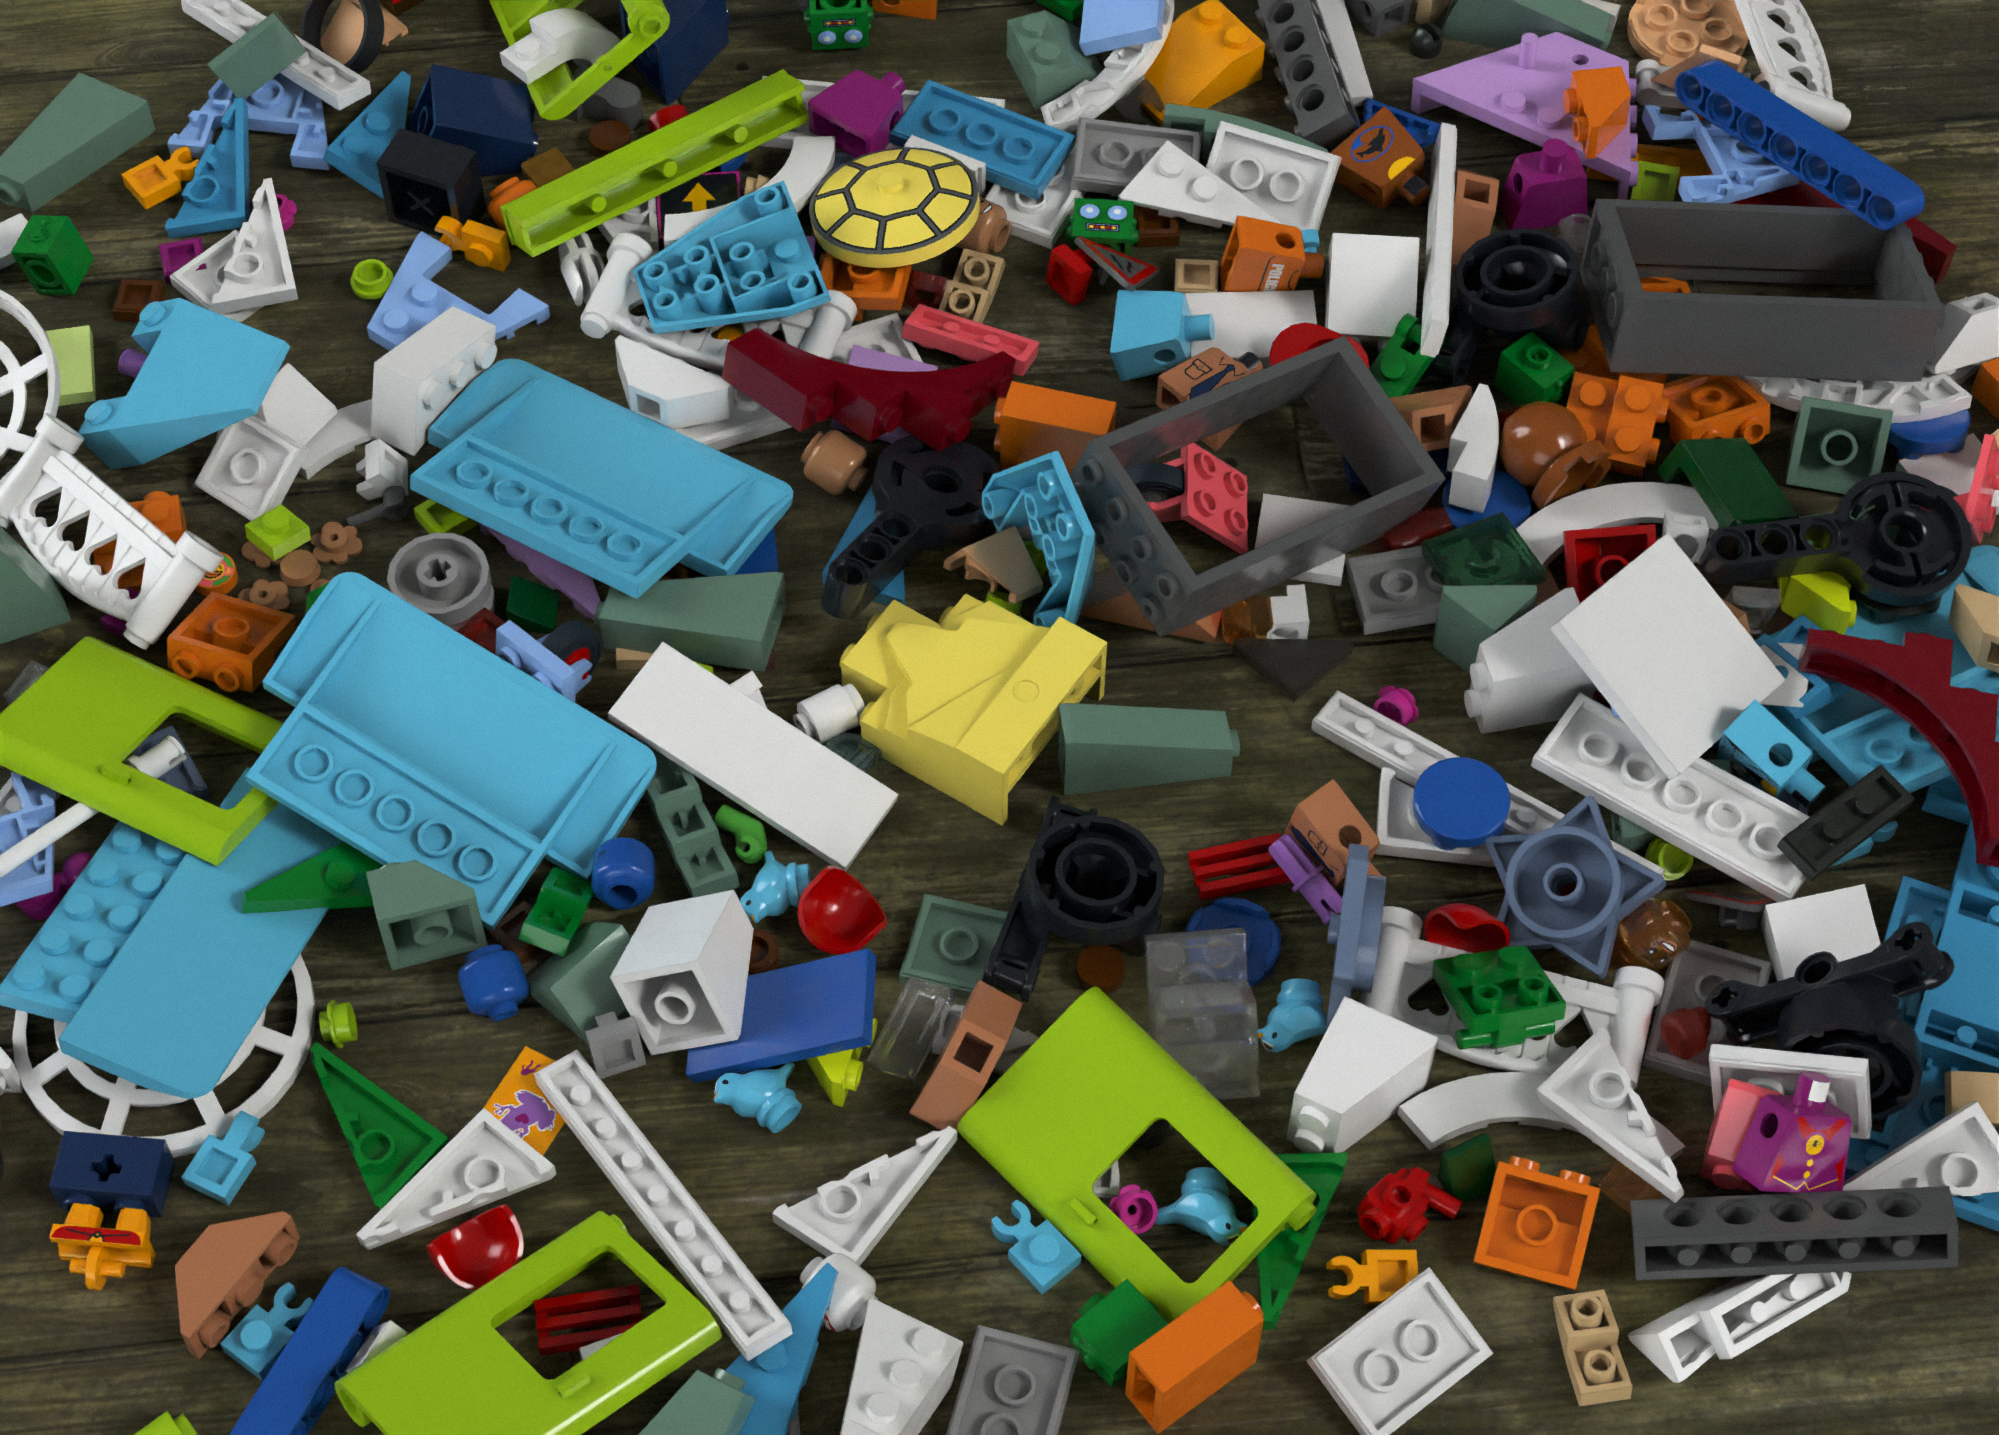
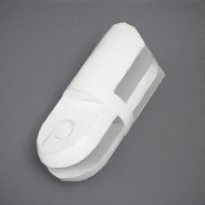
M584 232L558 245L561 273L577 306L582 304L583 299L586 304L588 303L605 269L601 255L594 249L588 234Z

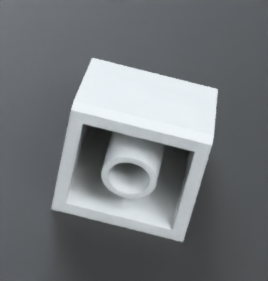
M1333 233L1326 258L1325 328L1350 337L1363 347L1378 348V352L1381 353L1395 333L1401 318L1407 313L1416 317L1420 238ZM1411 340L1405 350H1411L1414 341Z
M1574 587L1563 589L1479 644L1476 662L1470 666L1471 684L1470 689L1464 693V702L1468 716L1476 718L1481 734L1560 720L1579 692L1593 699L1596 686L1550 629V627L1580 604Z
M1865 884L1765 905L1760 921L1762 935L1777 982L1794 977L1799 964L1816 952H1830L1838 962L1870 953L1881 945Z
M734 890L649 906L614 968L610 978L630 1016L634 1017L638 1031L651 1055L738 1040L741 1034L754 928Z
M1345 996L1294 1092L1286 1139L1293 1142L1304 1153L1344 1152L1395 1114L1400 1105L1424 1091L1438 1037Z

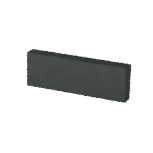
M1880 764L1784 836L1777 847L1811 882L1906 810L1915 798Z

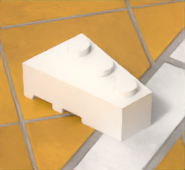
M452 306L375 361L370 436L377 439L380 438L383 442L415 456L428 440V428L468 385L494 362L497 354V347L495 345L496 325Z
M869 1297L840 1435H918L952 1387L963 1341Z

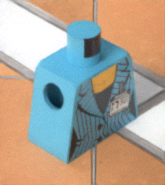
M1756 699L1722 733L1716 758L1718 760H1730L1731 770L1747 783L1778 800L1787 791L1805 808H1808L1826 787L1806 770L1813 755L1811 750ZM1773 763L1780 764L1783 767L1776 766Z

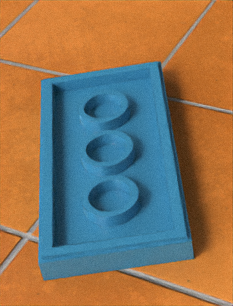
M929 79L890 131V143L899 147H904L910 136L914 135L986 163L987 181L1036 200L1039 199L1075 146V135Z

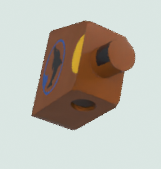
M1385 106L1330 152V154L1342 158L1334 182L1379 209L1387 208L1399 196H1402L1413 206H1418L1426 199L1430 192V186L1421 179L1425 173V157L1422 148Z

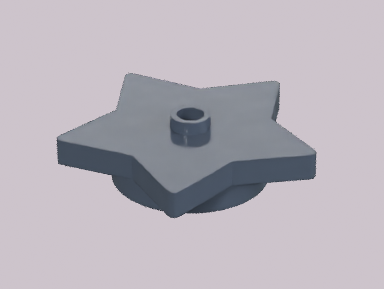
M1590 795L1551 828L1536 834L1491 836L1485 840V844L1506 891L1497 919L1508 927L1510 933L1509 946L1526 945L1529 951L1554 948L1600 979L1606 978L1619 922L1666 886V881L1660 874L1614 850L1598 804L1594 797ZM1572 884L1576 886L1571 894L1561 896V891L1566 885Z
M1349 843L1340 915L1330 914L1327 943L1335 944L1336 946L1326 1027H1329L1345 996L1350 998L1351 991L1369 994L1372 992L1384 906L1386 877L1367 875L1369 846Z

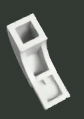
M569 8L554 9L530 19L532 33L500 52V57L505 68L529 85L568 60L573 59L574 63L578 66L581 64L590 68L600 56L605 55L621 40L582 11Z

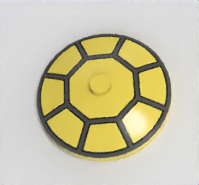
M891 148L862 155L832 171L814 191L810 201L809 215L813 234L817 242L833 257L849 264L863 267L892 268L926 261L946 252L959 243L971 231L978 219L980 197L973 173L963 162L955 157L926 148Z

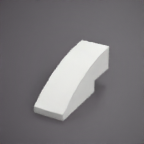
M1479 384L1451 435L1446 471L1452 472L1448 504L1482 514L1491 494L1499 444V421L1495 402L1488 385Z

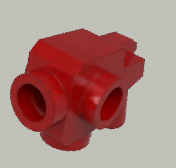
M1403 1167L1395 1175L1389 1173L1367 1192L1357 1208L1359 1225L1369 1238L1374 1240L1383 1239L1386 1243L1395 1244L1403 1238L1408 1244H1411L1430 1223L1424 1216L1428 1209L1427 1205L1454 1219L1462 1201L1428 1183L1427 1180L1430 1173L1419 1167H1412L1409 1170Z

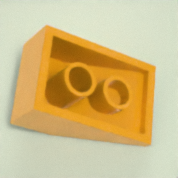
M1207 0L1182 13L1172 23L1160 53L1146 73L1127 94L1163 127L1165 103L1207 109L1261 80L1265 43L1219 0Z

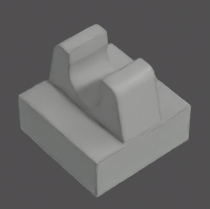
M612 1011L595 1017L598 1027L585 1031L593 1066L600 1079L646 1065L639 1031L633 1016L618 1021L615 1012Z

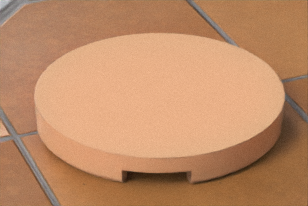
M1636 0L1627 22V35L1634 50L1644 60H1655L1660 66H1675L1699 52L1702 43L1742 56L1748 42V36L1734 0Z

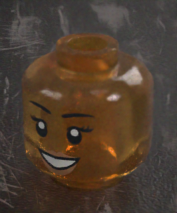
M1650 898L1619 922L1618 935L1621 942L1617 944V947L1622 957L1630 965L1638 966L1640 964L1650 970H1660L1690 945L1689 931L1692 929V924L1686 913L1671 899L1662 901L1658 898Z

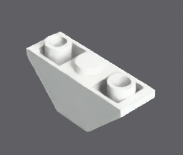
M1985 292L1947 303L1945 306L1946 319L1944 326L1937 330L1934 339L1933 360L1930 365H1926L1925 369L1932 375L1941 373L1951 375L1956 372L1957 368L1968 365H1981V363L1999 357V298Z
M622 335L615 339L618 373L631 411L672 430L729 419L733 415V388L721 376L708 373L687 364L682 359L673 358L650 348L642 342L633 341Z

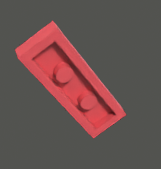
M919 304L904 322L902 338L916 342L921 347L935 348L956 355L961 360L978 362L1004 351L1016 359L1013 374L1022 377L1036 359L1040 343Z

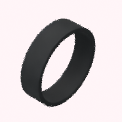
M309 0L301 20L300 38L323 52L320 41L321 26L324 15L334 0ZM358 0L364 16L363 36L354 56L344 64V66L357 74L365 71L374 62L382 46L384 17L377 0Z

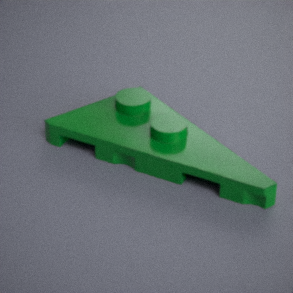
M342 842L244 892V899L241 905L243 913H262L328 907V909L374 907L366 872L380 869L383 865L346 842Z
M316 1042L310 1048V1059L377 1212H379L449 1143L448 1137Z
M1347 1152L1275 1154L1316 1193V1198L1312 1204L1317 1210L1301 1229L1295 1231L1292 1227H1289L1284 1231H1280L1256 1256L1259 1305L1264 1319L1262 1330L1275 1329L1345 1172L1348 1161ZM1251 1202L1252 1221H1254L1258 1216V1209Z

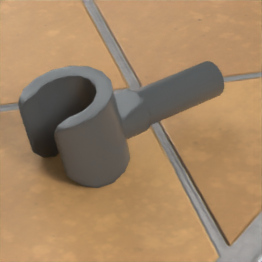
M390 486L383 492V504L347 517V522L349 526L356 527L383 517L390 521H402L409 513V498L405 497V490L402 486Z

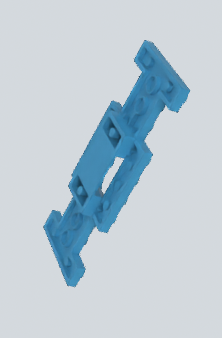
M1953 774L1928 785L1921 808L1923 811L1967 825L1950 889L1946 890L1903 875L1898 886L1882 943L1900 927L1912 922H1923L1933 932V942L1935 945L1938 935L1941 933L1937 948L1951 956L1955 965L1954 971L1950 978L1941 986L1932 990H1925L1920 1005L1922 992L1899 998L1897 1016L1916 1032L1924 1050L1920 1090L1906 1108L1885 1117L1881 1133L1871 1130L1870 1139L1850 1138L1845 1171L1846 1179H1849L1945 1118L1944 1072L1999 1073V868L1976 863V841L1972 819L1966 800ZM1999 1192L1981 1193V1195L1952 1196L1956 1217L1999 1232Z

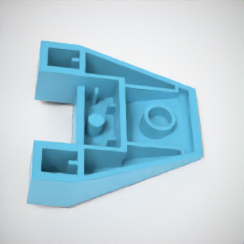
M182 298L161 302L154 301L141 311L139 315L140 321L131 335L149 355L129 392L123 397L98 400L87 409L85 421L78 433L84 438L83 442L111 470L145 464L255 415L290 346L282 339Z

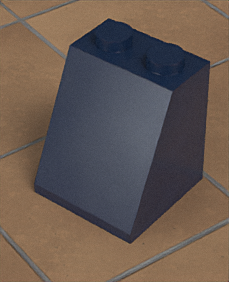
M619 0L624 39L631 31L628 27V14L621 0ZM662 0L670 15L668 29L630 63L666 106L673 103L729 43L728 24H730L731 19L726 8V0Z
M432 64L408 120L409 131L426 134L431 138L454 145H462L476 151L481 177L521 173V164L527 161L528 157H534L538 144V135L532 130L535 104L530 102L529 90L526 84Z

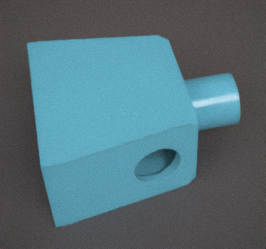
M1118 290L1110 355L1120 381L1166 372L1190 359L1191 342L1214 340L1215 325L1212 314L1192 315L1185 294L1174 291Z

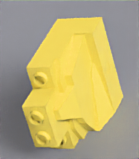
M965 593L954 607L949 606L945 609L938 623L893 600L883 613L877 612L871 618L866 633L858 643H852L845 649L839 666L842 672V687L851 683L859 692L862 700L868 703L859 718L863 748L1003 826L1008 819V793L1058 731L1059 704H1079L1085 695L1097 701H1100L1104 696L1107 642L1060 616L1051 628L1036 626L991 601L983 603Z

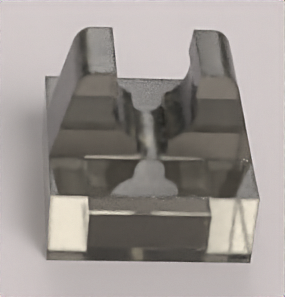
M1144 76L1114 104L1125 118L1139 125H1148L1140 113L1141 108L1139 106L1143 102L1154 105L1159 112L1164 109V104L1155 87Z

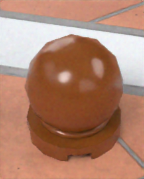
M1544 401L1525 404L1506 418L1499 434V455L1502 464L1512 478L1524 487L1534 488L1531 500L1540 510L1564 497L1577 493L1581 488L1583 490L1595 488L1605 477L1612 465L1607 459L1611 456V453L1600 441L1587 442L1586 432L1576 415L1561 404Z

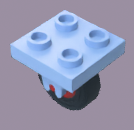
M511 620L496 629V656L575 702V694L592 679L591 674L600 660L603 649L601 636L580 620L568 621L558 626L552 633L538 640H535Z

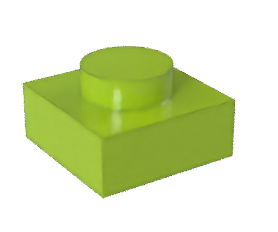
M1638 161L1637 185L1632 189L1630 200L1673 201L1680 168Z
M431 499L414 508L416 520L429 534L455 533L462 535L479 524L477 521Z
M282 504L245 524L247 539L274 561L311 540L309 526Z

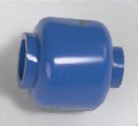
M624 837L610 839L601 844L594 853L591 886L595 896L602 903L622 910L636 907L648 900L653 893L655 883V859L651 849L643 842Z
M498 944L479 948L466 955L464 958L466 963L458 972V981L469 1011L478 1016L489 1015L491 1022L506 1020L518 1014V1005L527 999L530 992L519 956L513 951L504 950L503 946Z

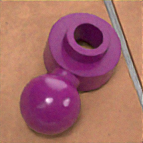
M77 852L70 855L65 860L62 871L57 874L54 872L53 892L15 903L31 919L42 920L49 918L66 895L67 890L71 888L94 855L88 852Z

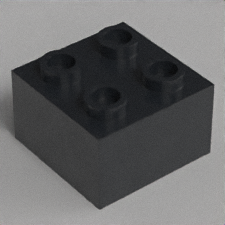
M400 128L376 163L387 216L390 222L442 237L443 233L435 231V226L442 216L452 217L464 226L468 219L479 222L487 210L477 152L474 150H470L462 145H454L434 139L426 134Z

